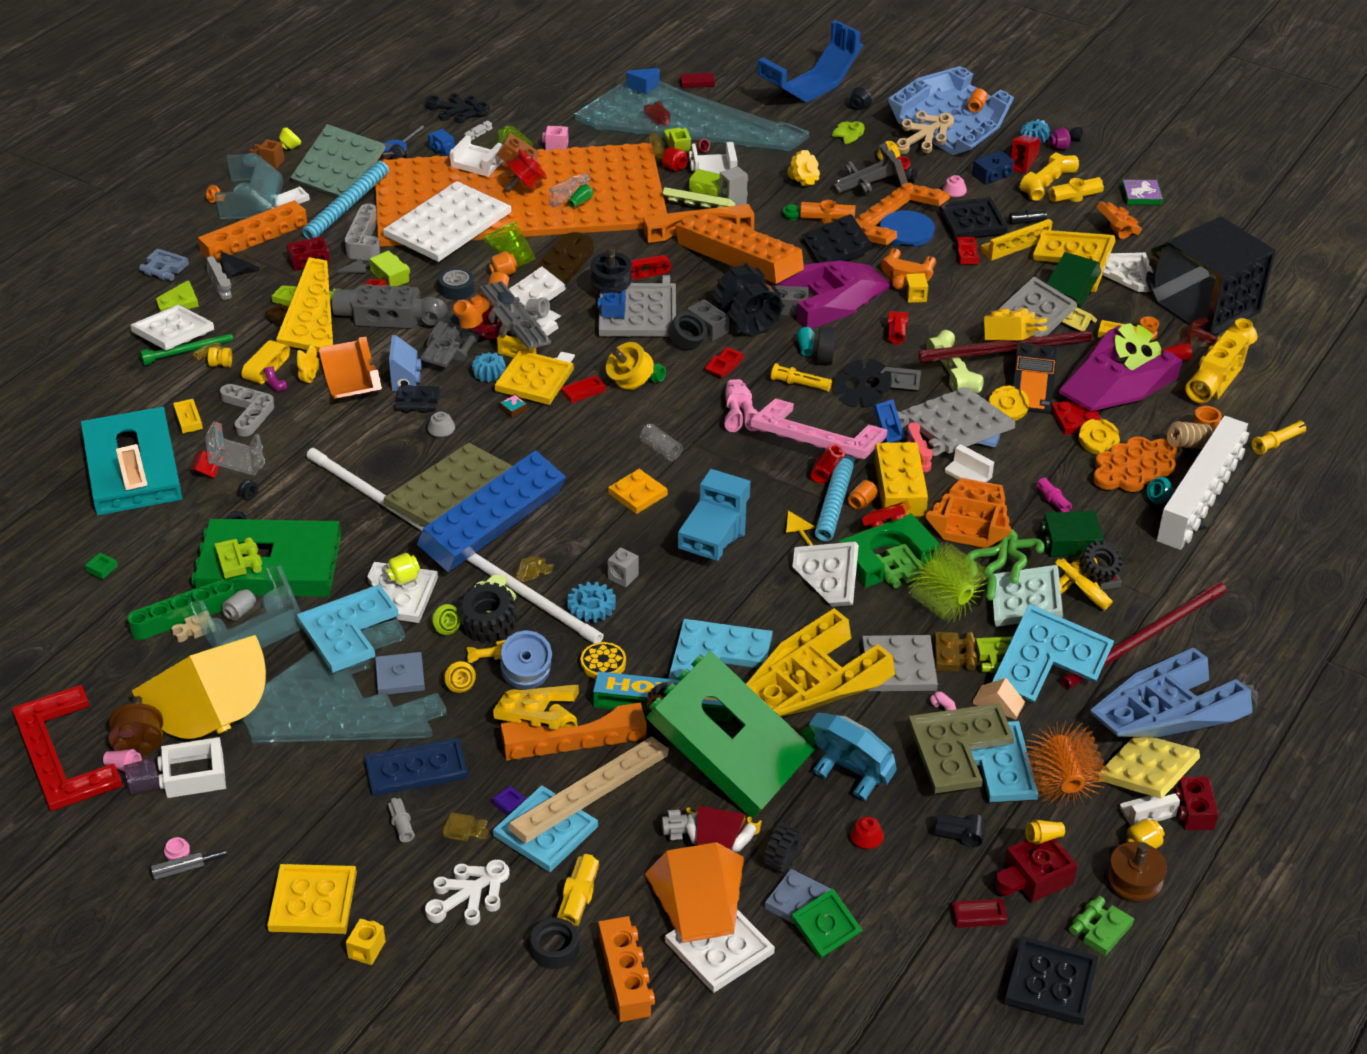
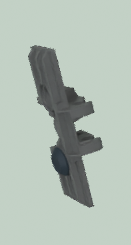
M503 281L479 286L481 292L494 306L488 316L489 321L494 323L496 317H498L502 322L499 330L502 337H505L509 331L511 335H517L528 349L551 344V340L541 329L540 324L536 322L537 319L535 317L531 318L524 309L522 302H519V297H515Z
M452 311L449 317L440 320L430 333L427 340L428 347L421 356V360L447 367L452 359L463 361L466 359L467 352L473 343L478 341L479 335L474 331H470V328L460 327L459 317ZM465 341L461 349H459V343Z

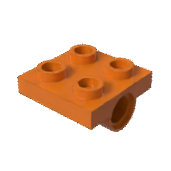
M1100 201L1097 204L1096 208L1111 222L1110 229L1120 239L1129 237L1131 233L1139 235L1142 231L1138 221L1129 216V212L1123 207L1117 208L1110 202L1106 204Z

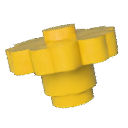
M801 150L792 156L791 165L788 168L789 177L797 182L800 181L802 186L814 185L815 181L819 180L820 175L815 156H810L808 150Z

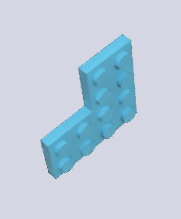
M378 584L297 614V620L332 673L375 657V651L361 632V629L399 616L396 605L382 586Z
M1029 604L992 682L1006 678L1023 699L1035 703L1052 664L1096 683L1114 640Z
M684 619L668 679L678 680L677 678L686 668L689 671L694 668L691 663L700 654L704 657L709 651H712L725 664L760 668L768 659L773 631Z
M1019 721L1008 722L1014 736L1013 744L971 750L976 765L981 766L989 802L1035 800L1038 798V790L1034 777L1031 775L1032 769L1029 766V756L1025 754L1027 749Z

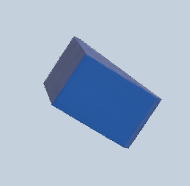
M659 68L626 71L627 88L647 94L660 84Z

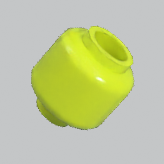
M408 553L391 558L388 561L389 568L386 569L389 580H395L398 585H404L417 579L418 572H420L415 556H410Z

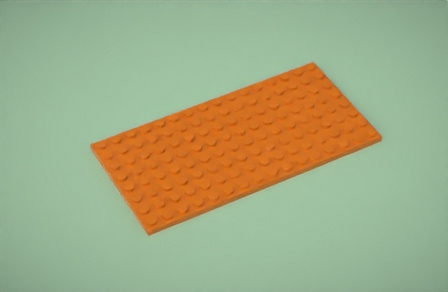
M652 143L606 145L600 147L589 146L584 148L572 147L568 149L555 148L552 150L538 149L537 151L540 153L536 160L546 173L547 179H542L536 185L537 188L535 190H532L521 180L510 192L506 190L505 186L510 183L516 174L505 161L487 177L451 167L449 156L378 160L384 162L389 168V173L376 184L380 246L403 245L384 236L383 229L456 181L511 206V213L471 240L559 235L571 232L589 233L644 229V216L667 214ZM580 185H589L594 193L592 199L575 208H571L567 200Z

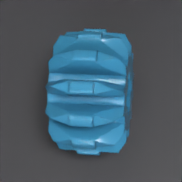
M1031 120V122H1026L1025 125L1021 126L1020 136L1029 135L1041 138L1040 144H1044L1049 139V126L1044 120Z
M481 353V356H475L472 364L475 379H480L481 382H497V379L506 370L503 356H498L497 353Z

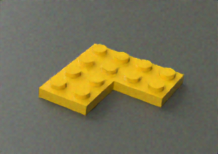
M1043 230L1033 258L1035 261L1059 262L1064 252L1098 261L1102 272L1091 292H1096L1114 246L1115 235Z

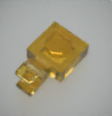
M538 556L521 559L516 579L526 582L537 579L539 573L550 574L554 564H545L546 559L539 558Z
M451 812L443 829L444 837L468 841L469 836L486 839L489 830L486 829L488 821L482 819L475 821L474 816Z

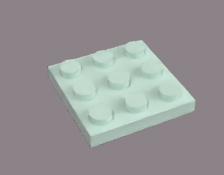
M1058 565L1021 570L1019 581L1016 584L1010 581L1011 572L994 574L997 579L995 598L993 599L996 627L1020 623L1029 604L1056 616L1063 617Z

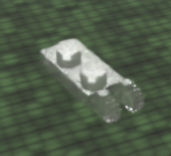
M583 173L550 188L549 205L556 207L567 201L580 185L587 184L590 186L587 183L590 181V175Z

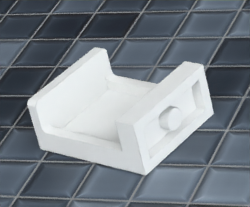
M466 135L450 151L451 167L489 177L504 161L496 156L501 143H497L492 149L472 145L471 137Z

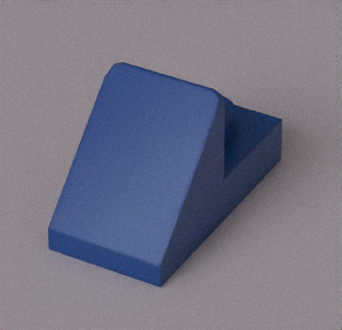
M894 400L872 406L878 422L876 427L887 430V436L883 441L891 443L904 439V431Z

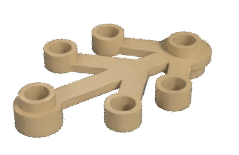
M918 111L916 113V120L918 122L927 121L933 122V124L912 123L910 119H904L902 121L903 130H916L919 132L907 139L901 138L896 142L900 154L908 153L910 145L925 136V142L922 143V151L930 153L932 151L934 131L939 128L940 133L936 135V143L939 145L945 144L946 132L953 125L954 117L949 113L933 116L927 115L925 111Z

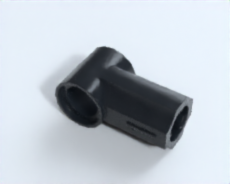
M939 813L935 835L961 839L962 843L966 846L979 847L983 843L986 820L977 814H970L965 818Z

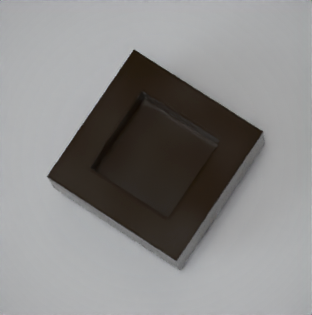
M279 303L265 311L266 318L280 325L284 321L288 308Z

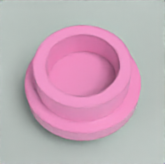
M176 837L167 842L164 853L168 860L189 855L190 847L184 839Z

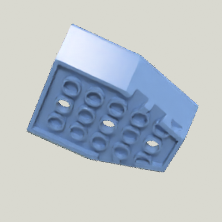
M958 66L917 78L888 98V102L898 123L901 125L904 119H910L912 123L933 124V122L927 121L918 122L916 120V113L918 111H925L927 115L939 116L942 113L951 114L954 117V123L951 128L947 129L946 143L943 145L936 143V135L940 133V128L934 131L932 143L951 155L971 150L998 130L1014 97L1000 89L992 96L987 94L988 98L981 111L977 113L971 112L968 109L967 101L972 91L978 88L970 85L973 73L969 72L966 68Z

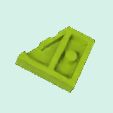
M189 281L156 298L160 312L177 305L186 309L199 307L198 300Z

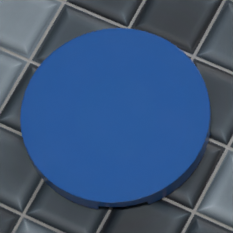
M914 211L890 213L882 219L880 224L882 228L886 227L897 231V238L890 243L898 246L901 244L913 245V247L924 245L933 238L935 225L929 217Z

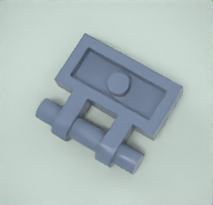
M157 248L146 258L147 265L141 264L139 270L148 276L154 275L164 281H173L174 274L171 272L179 274L189 265V261L186 257Z

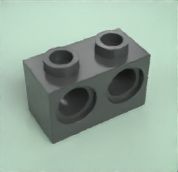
M775 286L780 291V297L785 304L781 315H797V303L808 298L809 287Z
M702 300L687 308V312L697 314L703 319L708 330L706 337L711 341L729 333L730 316L706 300Z

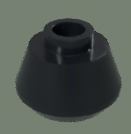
M857 87L851 92L850 104L853 108L860 110L871 105L872 98L866 89Z

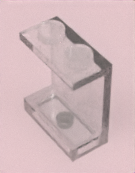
M213 421L205 436L208 462L256 476L258 470L262 469L265 463L260 435L255 434L250 445L247 446L224 439L221 423Z

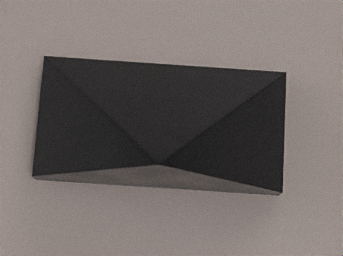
M221 251L220 256L227 278L256 272L260 269L258 266Z

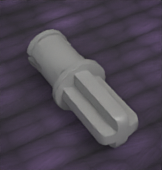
M392 798L391 802L388 803L392 815V825L396 827L400 841L409 842L415 837L410 824L411 816L409 813H406L402 799Z

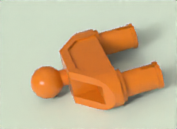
M892 248L888 256L884 257L881 261L883 273L892 281L893 287L897 290H902L906 285L908 286L906 274L925 273L926 280L929 281L933 276V267L936 265L934 257H931L929 261L930 256L925 258L923 264L898 259L901 253L898 249L894 252L895 248Z

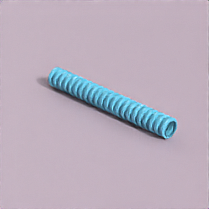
M382 161L376 162L303 228L305 237L307 239L319 237L320 234L389 173L388 166Z
M845 454L833 470L815 530V536L821 541H830L834 537L856 460L852 455Z

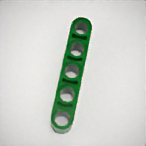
M228 579L218 580L131 612L128 615V622L132 637L136 640L147 639L171 630L174 625L185 624L184 619L202 611H206L208 616L223 611L222 604L235 594L233 582Z

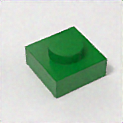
M102 553L97 554L85 565L86 572L101 579H104L118 567L115 559Z

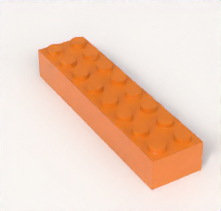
M699 211L696 215L685 218L675 224L679 245L733 267L742 266L745 263L755 269L758 267L765 274L764 279L775 284L804 270L802 249L742 225L735 224L729 220L714 216L706 211Z

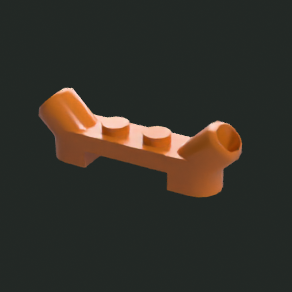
M493 272L490 275L488 284L503 281L508 286L509 277L505 273ZM480 291L469 302L466 300L455 302L453 313L459 317L460 327L473 328L483 322L482 314L492 304Z

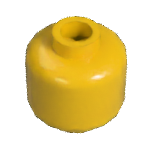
M1143 818L1128 828L1126 843L1145 842L1157 849L1163 844L1165 833L1156 820Z

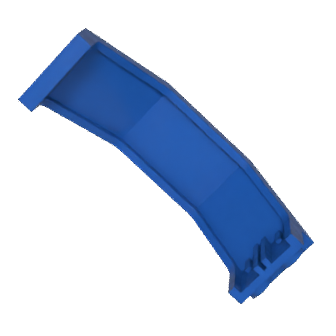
M835 20L831 22L829 45L813 69L787 82V70L762 57L758 59L757 75L807 103L839 86L863 47V44L860 43V32Z

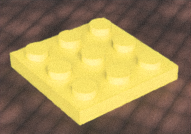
M1133 737L1105 766L1107 770L1104 768L1101 770L1102 772L1100 773H1105L1107 776L1099 774V779L1105 780L1109 784L1162 799L1200 758V753L1198 749L1154 737Z

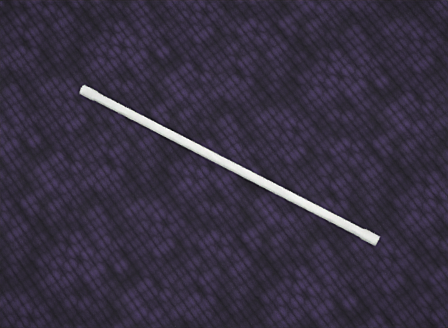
M311 448L307 452L309 460L320 467H324L419 530H423L424 526L385 505V494L333 462L317 449ZM475 553L466 559L490 576H507L505 584L507 587L560 620L591 643H600L602 641L603 634L583 623Z

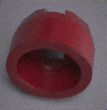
M706 138L699 139L695 143L696 150L699 152H707L710 149V142Z

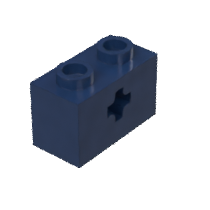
M1001 150L976 159L973 162L972 176L984 185L1011 176L1014 159Z

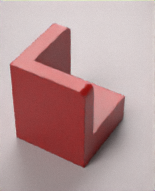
M204 450L197 451L189 470L215 478L222 458Z

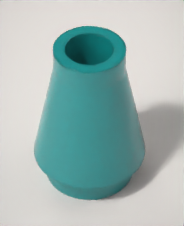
M809 327L800 328L796 334V339L802 355L810 356L813 353L815 333Z

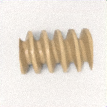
M1176 421L1171 424L1167 431V441L1173 447L1203 449L1212 436L1213 429L1207 424Z

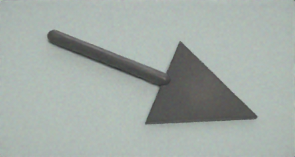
M359 259L336 272H366L365 268L370 267V263L363 264L362 260Z

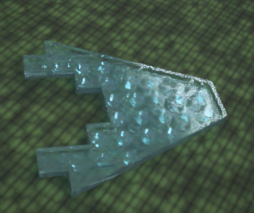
M398 619L361 629V632L373 649L406 639L405 632ZM314 649L265 684L259 703L248 715L242 718V721L252 743L433 737L432 729L427 721L446 715L447 712L438 693L393 707L386 692L363 699L351 674L371 668L369 659L332 673L318 650Z

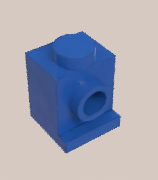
M443 129L428 134L429 149L431 151L435 150L440 155L447 156L455 147L454 137Z
M622 291V294L603 293L602 298H598V309H602V317L625 318L626 291Z

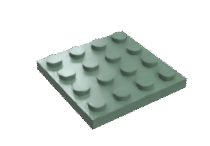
M327 124L290 178L297 184L338 198L339 195L345 192L346 189L378 161L386 147L381 142Z

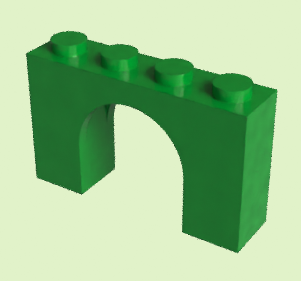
M912 513L899 520L890 521L839 540V543L856 542L859 545L856 578L864 588L884 581L885 565L873 552L877 548L884 546L896 547L906 544L916 558L922 562L923 566L927 564L926 558L930 562V551L932 560L933 557L934 560L936 556V560L939 557V542Z

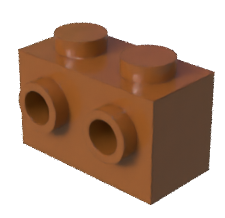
M509 133L501 144L496 156L507 162L509 159L513 160L519 154V149H522L531 158L534 157L535 159H537L540 152L512 133Z

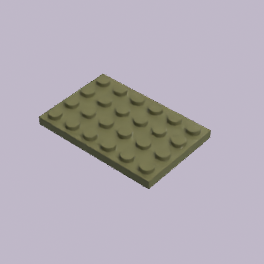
M468 443L385 496L384 504L426 527L511 468L512 465Z

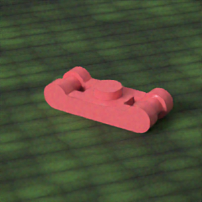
M910 423L908 425L909 435L907 436V442L918 443L923 472H928L931 470L930 460L932 459L933 452L927 449V443L920 435V425L918 423Z

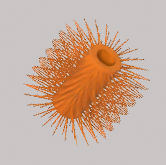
M1080 725L1069 738L1067 734L1070 728L1065 732V735H1062L1063 731L1061 735H1058L1057 727L1056 736L1052 733V738L1049 734L1047 736L1050 739L1042 738L1047 743L1041 744L1046 748L1036 749L1039 750V753L1035 754V757L1038 758H1034L1035 760L1030 759L1032 763L1036 764L1035 768L1030 766L1032 772L1037 775L1036 779L1038 776H1043L1041 781L1043 783L1036 781L1039 785L1046 786L1043 792L1050 789L1052 793L1054 788L1059 787L1056 796L1063 790L1064 794L1061 800L1066 793H1069L1068 798L1070 793H1073L1074 799V793L1076 795V792L1078 793L1079 790L1083 793L1084 791L1081 789H1088L1085 787L1086 784H1090L1087 786H1093L1094 784L1086 782V780L1099 777L1093 778L1091 773L1107 776L1105 773L1094 771L1097 768L1101 769L1097 766L1095 767L1097 764L1094 762L1098 763L1097 761H1101L1098 760V755H1096L1097 757L1090 756L1092 752L1089 751L1091 750L1089 746H1093V742L1087 743L1084 741L1085 738L1081 739L1080 736H1083L1082 732L1078 737L1076 736L1072 739ZM1026 746V748L1035 749L1038 746ZM1097 779V781H1094V782H1106V781H1105V780H1101V779Z

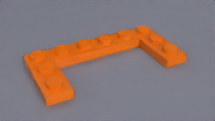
M904 183L855 220L870 242L888 245L897 238V231L875 226L886 215L893 213L910 200L941 206L950 199L949 192L942 191L941 189L927 188L926 186H917L912 183Z

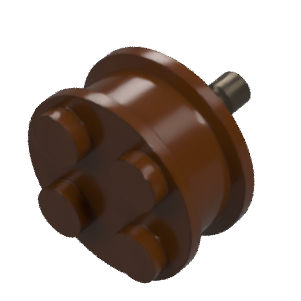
M133 697L131 704L118 707L110 715L109 723L111 730L109 732V742L115 751L134 749L141 755L151 754L163 741L161 728L164 719L162 713L153 706L142 704V697Z

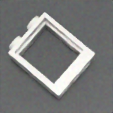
M220 737L161 746L162 756L158 757L159 771H163V774L159 775V784L161 789H165L167 798L226 789ZM212 758L213 770L171 776L170 764Z

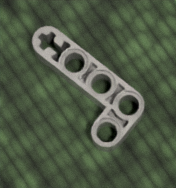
M364 204L359 208L345 237L346 256L350 259L369 261L370 258L380 254L379 239L372 236L377 226L376 207L373 204Z

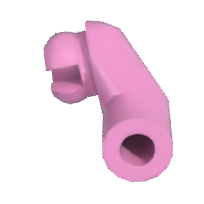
M935 692V695L930 697L934 707L942 705L945 711L956 709L955 702L943 692Z

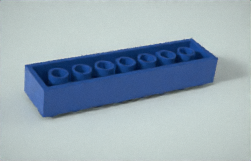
M535 450L424 527L417 545L447 572H450L558 494L566 476Z

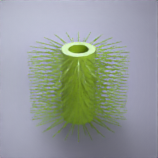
M930 551V562L927 560V564H924L925 567L920 568L923 571L918 572L922 573L920 575L922 577L917 579L923 578L920 586L922 584L925 586L920 592V596L925 597L928 595L927 599L930 606L935 603L938 605L936 608L939 611L946 612L947 608L951 605L950 609L952 608L955 615L954 612H956L958 607L961 616L959 604L963 606L969 600H972L973 593L980 592L974 591V587L979 586L978 584L973 586L975 584L974 581H980L977 579L980 575L975 579L974 577L971 579L976 572H972V570H976L977 567L975 568L974 566L971 569L968 562L963 565V561H956L955 558L958 555L957 553L951 555V551L946 552L945 557H943L940 551L941 558L939 559L938 557L936 560V556L935 560L934 557L932 560Z

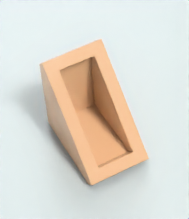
M138 445L117 448L116 452L125 489L131 490L147 486Z
M1003 678L982 685L973 700V704L983 706L1000 703L1005 716L1016 720L1025 701L1010 682Z

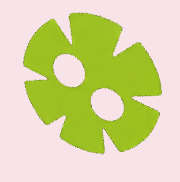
M1131 323L1125 324L1119 328L1120 333L1125 338L1119 335L1115 336L1117 353L1120 358L1129 356L1124 364L1131 371L1162 354L1158 341L1149 343L1153 334L1141 325H1137L1136 334ZM1127 342H1131L1136 346V354H1130L1126 350ZM1142 345H1148L1151 348V357H1146L1142 353Z

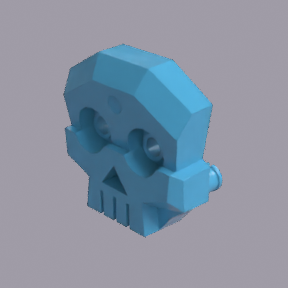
M816 713L809 723L816 735L814 737L815 742L824 753L813 769L816 775L820 776L822 774L821 778L826 779L835 763L863 777V779L853 791V794L858 799L862 797V801L867 800V797L876 785H887L897 770L894 755L891 753L892 749L871 730L846 716L827 713Z

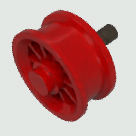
M519 149V154L513 160L509 159L507 161L510 168L516 174L510 183L505 186L509 192L521 180L532 190H535L537 188L536 185L542 179H547V175L539 166V162L534 157L531 158L522 149Z

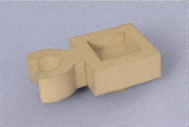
M206 611L184 619L185 624H177L171 628L172 634L177 636L178 643L186 641L191 635L196 639L216 630L214 622Z

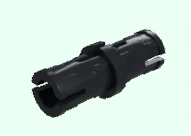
M1028 209L1024 212L1009 213L1010 224H1031V222L1047 220L1045 209L1030 211Z

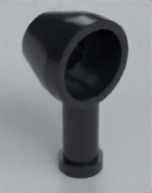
M395 144L389 151H384L379 160L385 158L390 160L398 158L407 159V154L402 146Z

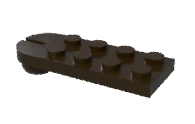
M571 232L563 235L527 276L543 267L566 286L593 254V239L588 235L583 237V233Z

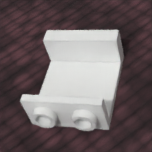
M726 142V154L697 155L696 144H692V151H689L691 171L695 172L697 169L720 174L722 171L736 167L737 157L734 143Z

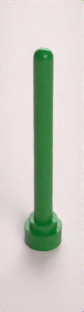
M232 334L176 346L170 350L163 349L153 352V350L145 349L140 351V358L143 366L151 365L152 362H155V359L231 342L234 337Z

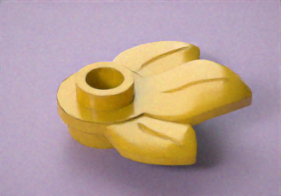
M309 344L306 353L301 350L297 351L298 376L305 383L313 381L319 367V359L316 357L317 352L313 344Z

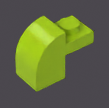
M679 127L664 130V137L669 147H676L685 151L686 154L689 153L691 137L687 128L681 129Z

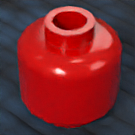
M669 147L662 154V164L669 170L679 172L687 165V155L685 151L679 148Z

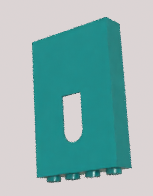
M164 407L81 421L97 515L183 500ZM134 431L138 437L140 457L147 486L126 490L116 452L118 448L116 437L119 433Z

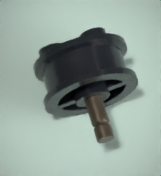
M609 246L607 252L598 254L592 259L590 263L592 272L591 284L596 290L605 293H622L631 285L632 262L626 255L615 252L613 246Z

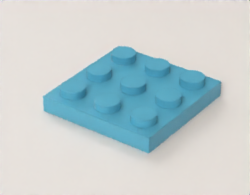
M541 785L493 829V834L497 839L548 872H551L598 827V820L579 810L528 843H524L509 830V823L556 795Z

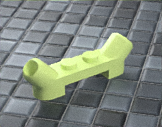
M942 330L937 337L927 340V350L952 347L955 342L954 334L948 330ZM960 358L941 359V362L950 373L949 386L953 391L963 387L969 388L976 394L981 391L984 382L982 375L968 371L965 363Z

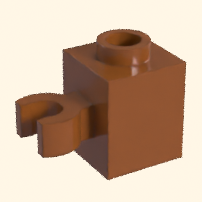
M266 139L261 145L255 144V150L250 149V156L259 157L260 165L263 167L277 169L285 161L282 142Z

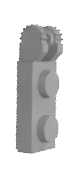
M214 256L207 257V274L221 299H230L232 297L230 280L227 279L225 273H222L221 265L216 262Z

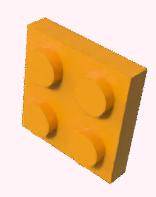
M638 469L609 486L608 494L638 514L667 496L668 489L641 469Z

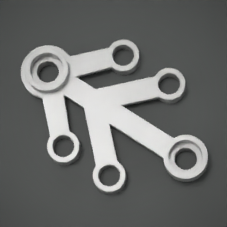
M492 860L486 867L467 866L466 864L456 865L454 868L456 879L438 877L434 880V890L438 894H445L449 890L460 891L445 901L438 899L429 901L425 907L427 919L433 923H440L446 917V912L469 898L468 909L464 913L465 922L469 925H476L480 921L478 909L482 888L490 884L489 895L485 898V908L491 912L497 911L500 908V883L508 879L510 874L509 867L502 860ZM469 876L480 877L475 881L467 880Z

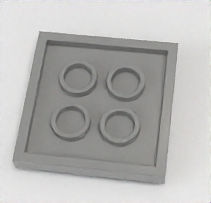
M1033 277L1000 308H1009V311L1027 308L1028 312H1035V317H1047V322L1035 323V325H1047V330L1035 331V335L1031 336L1037 337L1048 335L1077 308V303L1036 277Z
M930 635L863 636V653L879 644L893 656L895 670L893 677L868 691H937L938 683Z

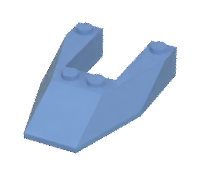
M1191 648L1135 673L1090 711L1095 718L1117 736L1163 737L1233 722L1252 713L1251 690L1237 679L1199 696L1190 692L1189 689L1209 681L1208 658L1197 649Z

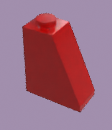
M1022 135L1013 139L1011 158L1014 159L1013 171L1027 173L1039 154L1041 138Z

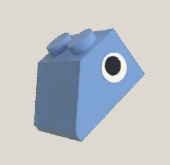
M392 335L389 355L392 391H398L399 385L417 386V383L421 381L422 360L418 359L417 350L398 336Z

